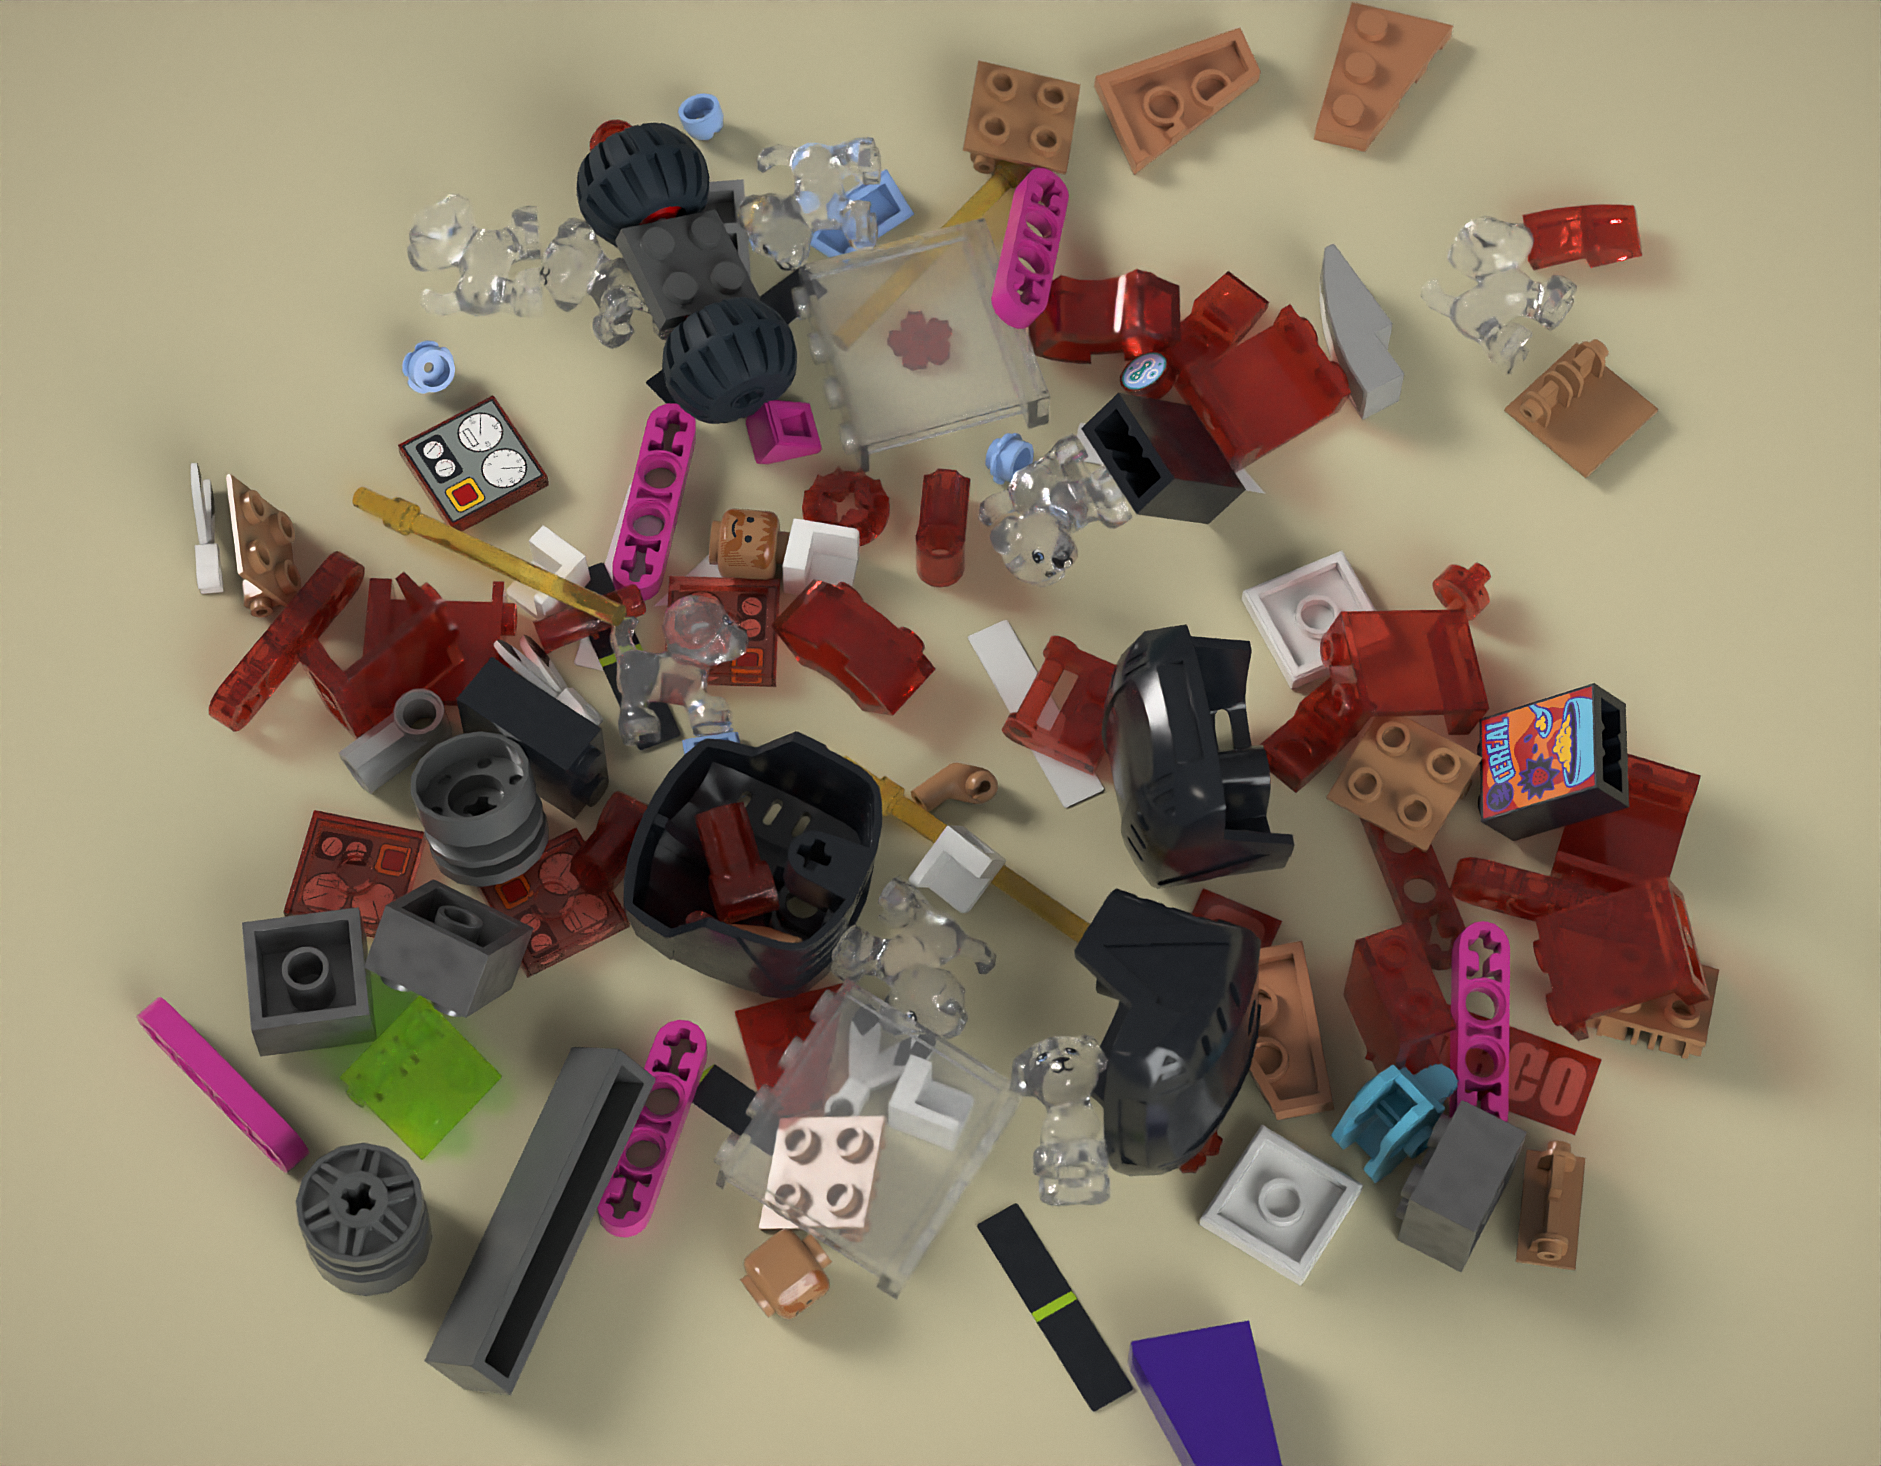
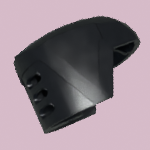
M1187 624L1144 631L1123 652L1114 667L1103 710L1102 740L1109 757L1122 821V838L1139 871L1151 887L1157 889L1207 881L1218 877L1282 869L1286 866L1295 846L1292 834L1271 833L1266 817L1271 790L1270 769L1264 747L1262 745L1252 746L1246 711V684L1252 654L1250 641L1191 636ZM1220 709H1224L1229 715L1233 749L1220 751L1218 747L1215 714Z
M797 731L758 747L730 740L709 738L702 740L689 750L668 772L653 795L635 833L628 854L624 876L623 907L636 936L671 961L673 959L706 976L741 989L759 993L764 997L779 999L795 998L807 992L828 975L843 954L865 906L882 830V798L879 786L873 777L860 766L829 750L825 744ZM749 796L751 800L742 812L737 811L735 807L741 798ZM779 804L782 808L770 825L764 824L763 820L772 806ZM809 817L810 821L800 835L793 837L792 832L801 818ZM793 897H797L818 910L810 917L800 918L790 913L786 903ZM729 924L765 926L801 938L803 941L799 943L782 942Z
M1117 888L1105 899L1074 950L1075 958L1097 978L1096 992L1119 1000L1112 1022L1082 1080V1088L1104 1108L1105 1149L1111 1168L1115 1172L1127 1176L1163 1175L1179 1168L1202 1150L1211 1136L1218 1130L1235 1102L1250 1069L1258 1039L1261 1005L1259 1004L1261 940L1250 929L1220 919L1213 921L1204 917L1193 916L1189 912L1166 907L1162 903L1147 898H1139L1135 894Z

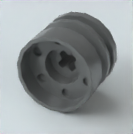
M482 731L460 734L437 744L419 760L411 775V797L418 817L424 826V834L430 845L432 857L443 875L456 883L476 887L502 884L524 874L541 858L549 842V824L543 811L541 799L536 792V782L529 760L519 744L501 734Z
M369 1143L340 1146L317 1159L302 1178L296 1198L298 1223L303 1238L306 1241L310 1258L323 1279L343 1292L371 1296L391 1292L415 1276L427 1260L432 1241V1231L420 1180L406 1159L388 1147ZM367 1203L372 1205L373 1209L371 1211L363 1209ZM352 1208L360 1210L356 1216L352 1215Z

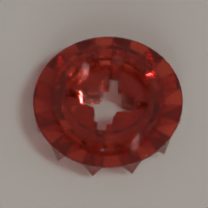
M837 466L833 473L825 476L817 474L814 484L809 490H804L802 504L803 520L855 528L859 530L860 546L876 539L888 523L890 515L889 496L886 495L880 479L874 480L867 476L862 468L854 472L844 471L841 467ZM854 493L855 507L859 510L850 508L846 515H843L840 522H838L837 504L833 501L843 502L846 496Z

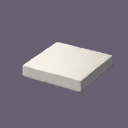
M1343 551L1243 591L1242 601L1291 690L1391 649L1393 639Z
M1261 1125L1201 1216L1199 1225L1302 1286L1360 1195L1363 1184L1264 1125Z

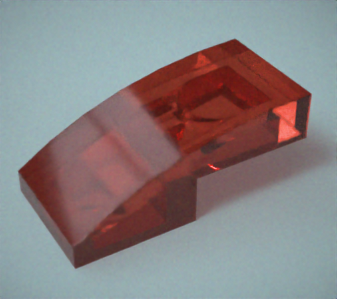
M1580 205L1522 215L1524 228L1530 229L1529 235L1525 237L1528 261L1533 271L1586 258L1590 268H1595L1643 256L1637 212L1634 205Z
M1228 271L1194 300L1191 314L1156 343L1154 353L1163 355L1166 360V367L1192 387H1195L1246 336L1268 309L1269 301Z
M1333 674L1299 702L1296 712L1290 720L1260 744L1266 751L1270 772L1297 793L1354 738L1374 715L1376 708Z

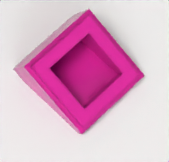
M772 400L764 403L755 414L748 416L746 419V427L757 464H772L817 454L822 450L810 403Z

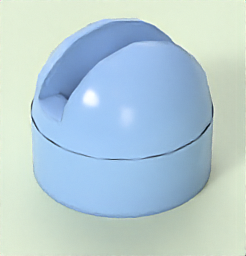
M704 93L691 96L679 107L678 115L684 130L696 140L707 141L713 138V133L719 132L723 127L722 109L718 99L711 94Z

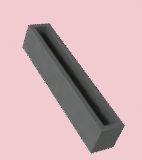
M571 1048L424 1360L464 1390L505 1395L512 1394L651 1092L656 1078L620 1049Z

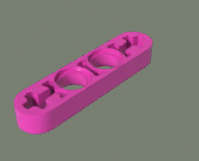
M1045 168L1031 170L1014 191L992 292V306L995 313L1003 322L1016 329L1029 327L1047 306L1069 200V192L1065 183L1054 172ZM1026 222L1034 226L1040 232L1042 237L1034 233L1029 228ZM1018 257L1024 259L1027 263H1029L1030 266L1034 269L1035 273L1027 269L1021 263ZM1017 290H1020V291H1022L1023 293L1020 295V294L1017 292Z
M675 403L658 406L651 412L647 420L613 559V585L622 598L632 602H643L651 599L659 592L662 586L696 444L695 418ZM669 424L679 425V431L674 435L671 453L663 450L664 431H667ZM665 468L670 470L676 479L669 487L654 488L646 482L645 477L653 469ZM653 515L661 519L665 526L660 533L654 536H644L639 534L633 525L640 517ZM638 551L646 554V574L641 576L639 582H633L629 580V573H632L635 569Z
M1486 921L1475 922L1466 927L1456 938L1452 948L1450 1069L1454 1070L1453 1073L1459 1081L1457 1088L1449 1099V1117H1453L1461 1100L1476 1107L1477 1091L1492 1089L1493 1093L1488 1092L1481 1098V1110L1508 1123L1510 945L1504 931L1496 924ZM1478 938L1483 939L1484 948L1493 950V954L1483 963L1482 977L1468 980L1466 976L1472 977L1479 970V955L1475 951H1470L1468 947ZM1481 992L1491 998L1495 1009L1492 1019L1481 1021L1470 1015L1466 1008V998L1469 993ZM1480 1048L1490 1054L1494 1063L1491 1076L1481 1078L1473 1075L1468 1070L1465 1056L1469 1049ZM1465 1089L1471 1090V1091H1474V1092L1466 1093V1092H1465Z
M158 997L136 1016L149 1037L280 1170L288 1173L309 1154L307 1146L294 1129L166 1000Z
M675 1020L668 1022L660 1028L647 1058L644 1069L656 1078L650 1093L661 1088L669 1089L679 1097V1103L672 1112L664 1115L651 1112L645 1104L597 1207L601 1225L608 1233L616 1237L627 1238L637 1235L649 1223L705 1068L708 1055L705 1034L698 1025L691 1021ZM681 1039L690 1040L691 1051L694 1054L690 1052L683 1054L678 1066V1077L669 1073L672 1066V1052L668 1045L678 1046ZM649 1141L659 1148L660 1156L654 1164L642 1168L632 1165L627 1160V1151L636 1142ZM626 1179L636 1183L633 1191L634 1208L638 1212L628 1211L624 1219L615 1218L614 1207L610 1203L620 1204L623 1201L627 1191Z

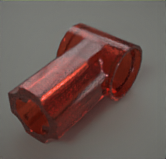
M937 469L935 472L923 477L919 525L915 535L916 573L923 582L938 588L955 584L963 576L965 570V543L971 478L964 477L957 470ZM941 549L949 551L946 554L932 553V551Z
M620 790L615 791L611 795L600 814L595 831L571 860L569 872L575 876L581 889L595 896L603 892L612 893L624 879L628 854L637 828L649 804Z
M744 802L727 804L697 814L694 818L711 875L708 876V884L719 921L731 924L779 910L775 883L766 860L760 859Z

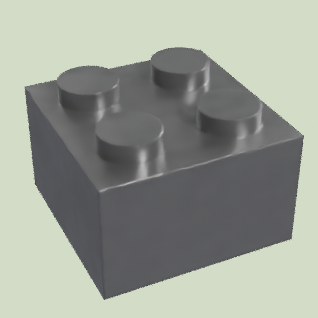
M432 879L386 905L364 968L380 975L381 981L390 988L404 992L412 991L431 1000L432 1006L443 1014L467 1018L512 988L534 928Z
M359 907L242 922L251 1031L260 1057L377 1041L370 970L364 968L368 956L367 937Z
M1461 1100L1452 1118L1442 1114L1428 1140L1427 1146L1429 1148L1421 1165L1415 1164L1402 1189L1401 1196L1403 1197L1394 1215L1403 1220L1397 1240L1462 1272L1512 1176L1527 1132Z

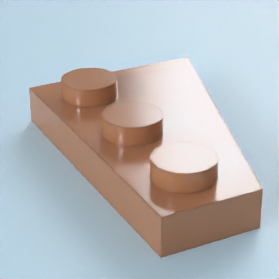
M1352 2L1316 125L1314 140L1365 152L1398 109L1400 100L1414 82L1417 83L1425 73L1428 63L1439 49L1442 50L1449 41L1453 25Z
M1237 28L1095 77L1094 88L1135 175L1258 82L1261 71L1241 28Z
M1303 941L1260 948L1259 1004L1261 1005L1258 1039L1249 1073L1276 1120L1335 1110Z

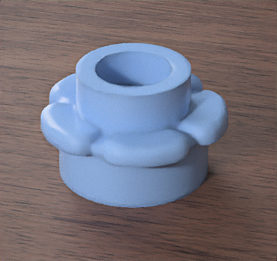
M430 340L416 344L415 350L406 354L402 364L403 374L408 376L407 383L409 387L418 393L425 394L427 392H439L449 386L455 374L454 359L449 349L446 347L440 348L438 343ZM431 362L432 369L425 372L424 365Z
M1007 433L1002 438H996L989 446L985 459L986 467L990 469L993 481L999 485L1004 484L1005 481L1015 485L1021 483L1028 475L1032 466L1034 449L1032 444L1023 441L1018 433Z

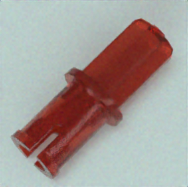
M630 584L587 602L584 597L579 598V605L542 620H535L533 623L545 653L549 654L555 649L592 635L594 640L600 638L599 632L640 617L647 611L640 589L636 584Z

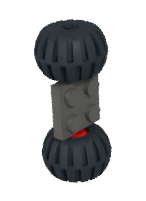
M657 122L643 123L641 126L634 125L625 128L622 132H616L607 137L604 142H600L585 156L577 174L576 191L580 212L587 224L598 236L619 248L659 331L675 328L666 340L662 360L665 384L671 397L685 412L697 420L708 424L729 423L737 421L739 418H746L755 414L764 403L777 400L792 384L797 369V350L789 325L773 308L760 301V297L716 209L703 212L709 198L710 177L707 163L701 150L690 137L673 126Z

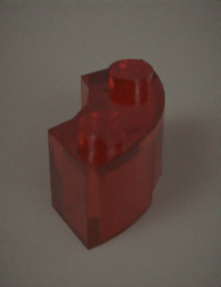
M1139 269L1119 277L1104 280H1079L1060 275L1051 283L1045 310L1028 327V354L1065 363L1091 364V355L1124 352L1125 361H1131L1147 353L1162 352L1181 342L1180 286L1159 278L1154 273Z
M813 579L771 624V627L802 666L813 669L833 681L851 697L862 711L893 716L936 670L922 653L925 650V645L916 633L907 627L901 626L897 628L881 613L865 603L861 595L845 582H839L835 586Z

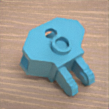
M1436 1063L1433 1066L1430 1065L1416 1075H1413L1406 1067L1398 1070L1392 1065L1369 1080L1358 1091L1332 1132L1331 1137L1343 1150L1356 1142L1372 1158L1367 1162L1363 1170L1376 1184L1389 1175L1407 1156L1414 1159L1428 1148L1427 1143L1433 1132L1432 1128L1446 1109L1443 1104L1446 1098L1453 1094L1459 1080L1456 1079L1453 1073L1454 1070L1442 1065V1063L1440 1065Z

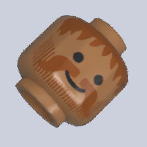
M738 508L729 509L724 513L721 521L713 520L709 563L711 565H718L720 575L727 580L769 582L776 574L777 565H783L790 532L780 531V521L774 512Z
M783 1229L745 1257L743 1264L747 1274L740 1281L768 1318L777 1313L784 1319H792L827 1293L830 1283L823 1269L831 1264L832 1261L812 1234L801 1240L794 1232Z

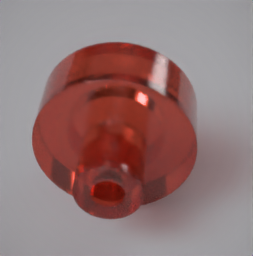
M1477 562L1468 570L1460 565L1451 564L1433 581V591L1441 604L1456 617L1472 621L1490 602L1489 594L1484 585L1490 580L1491 574L1485 566Z

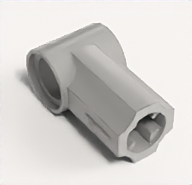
M423 688L413 689L404 693L397 700L394 713L339 752L341 760L363 790L365 789L371 794L420 757L422 758L434 746L452 738V728L440 697L433 691ZM429 717L435 719L430 726L424 729L411 728L421 718Z

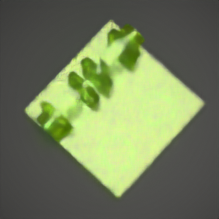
M418 995L339 1078L349 1087L346 1094L357 1106L363 1108L367 1105L420 1160H423L503 1076L425 997Z

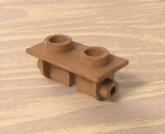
M1550 1141L1547 1143V1150L1543 1152L1526 1150L1515 1262L1567 1270L1576 1269L1585 1157H1578L1571 1153V1145L1567 1142Z

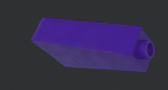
M1249 1320L1130 1341L1128 1355L1130 1372L1182 1466H1282Z

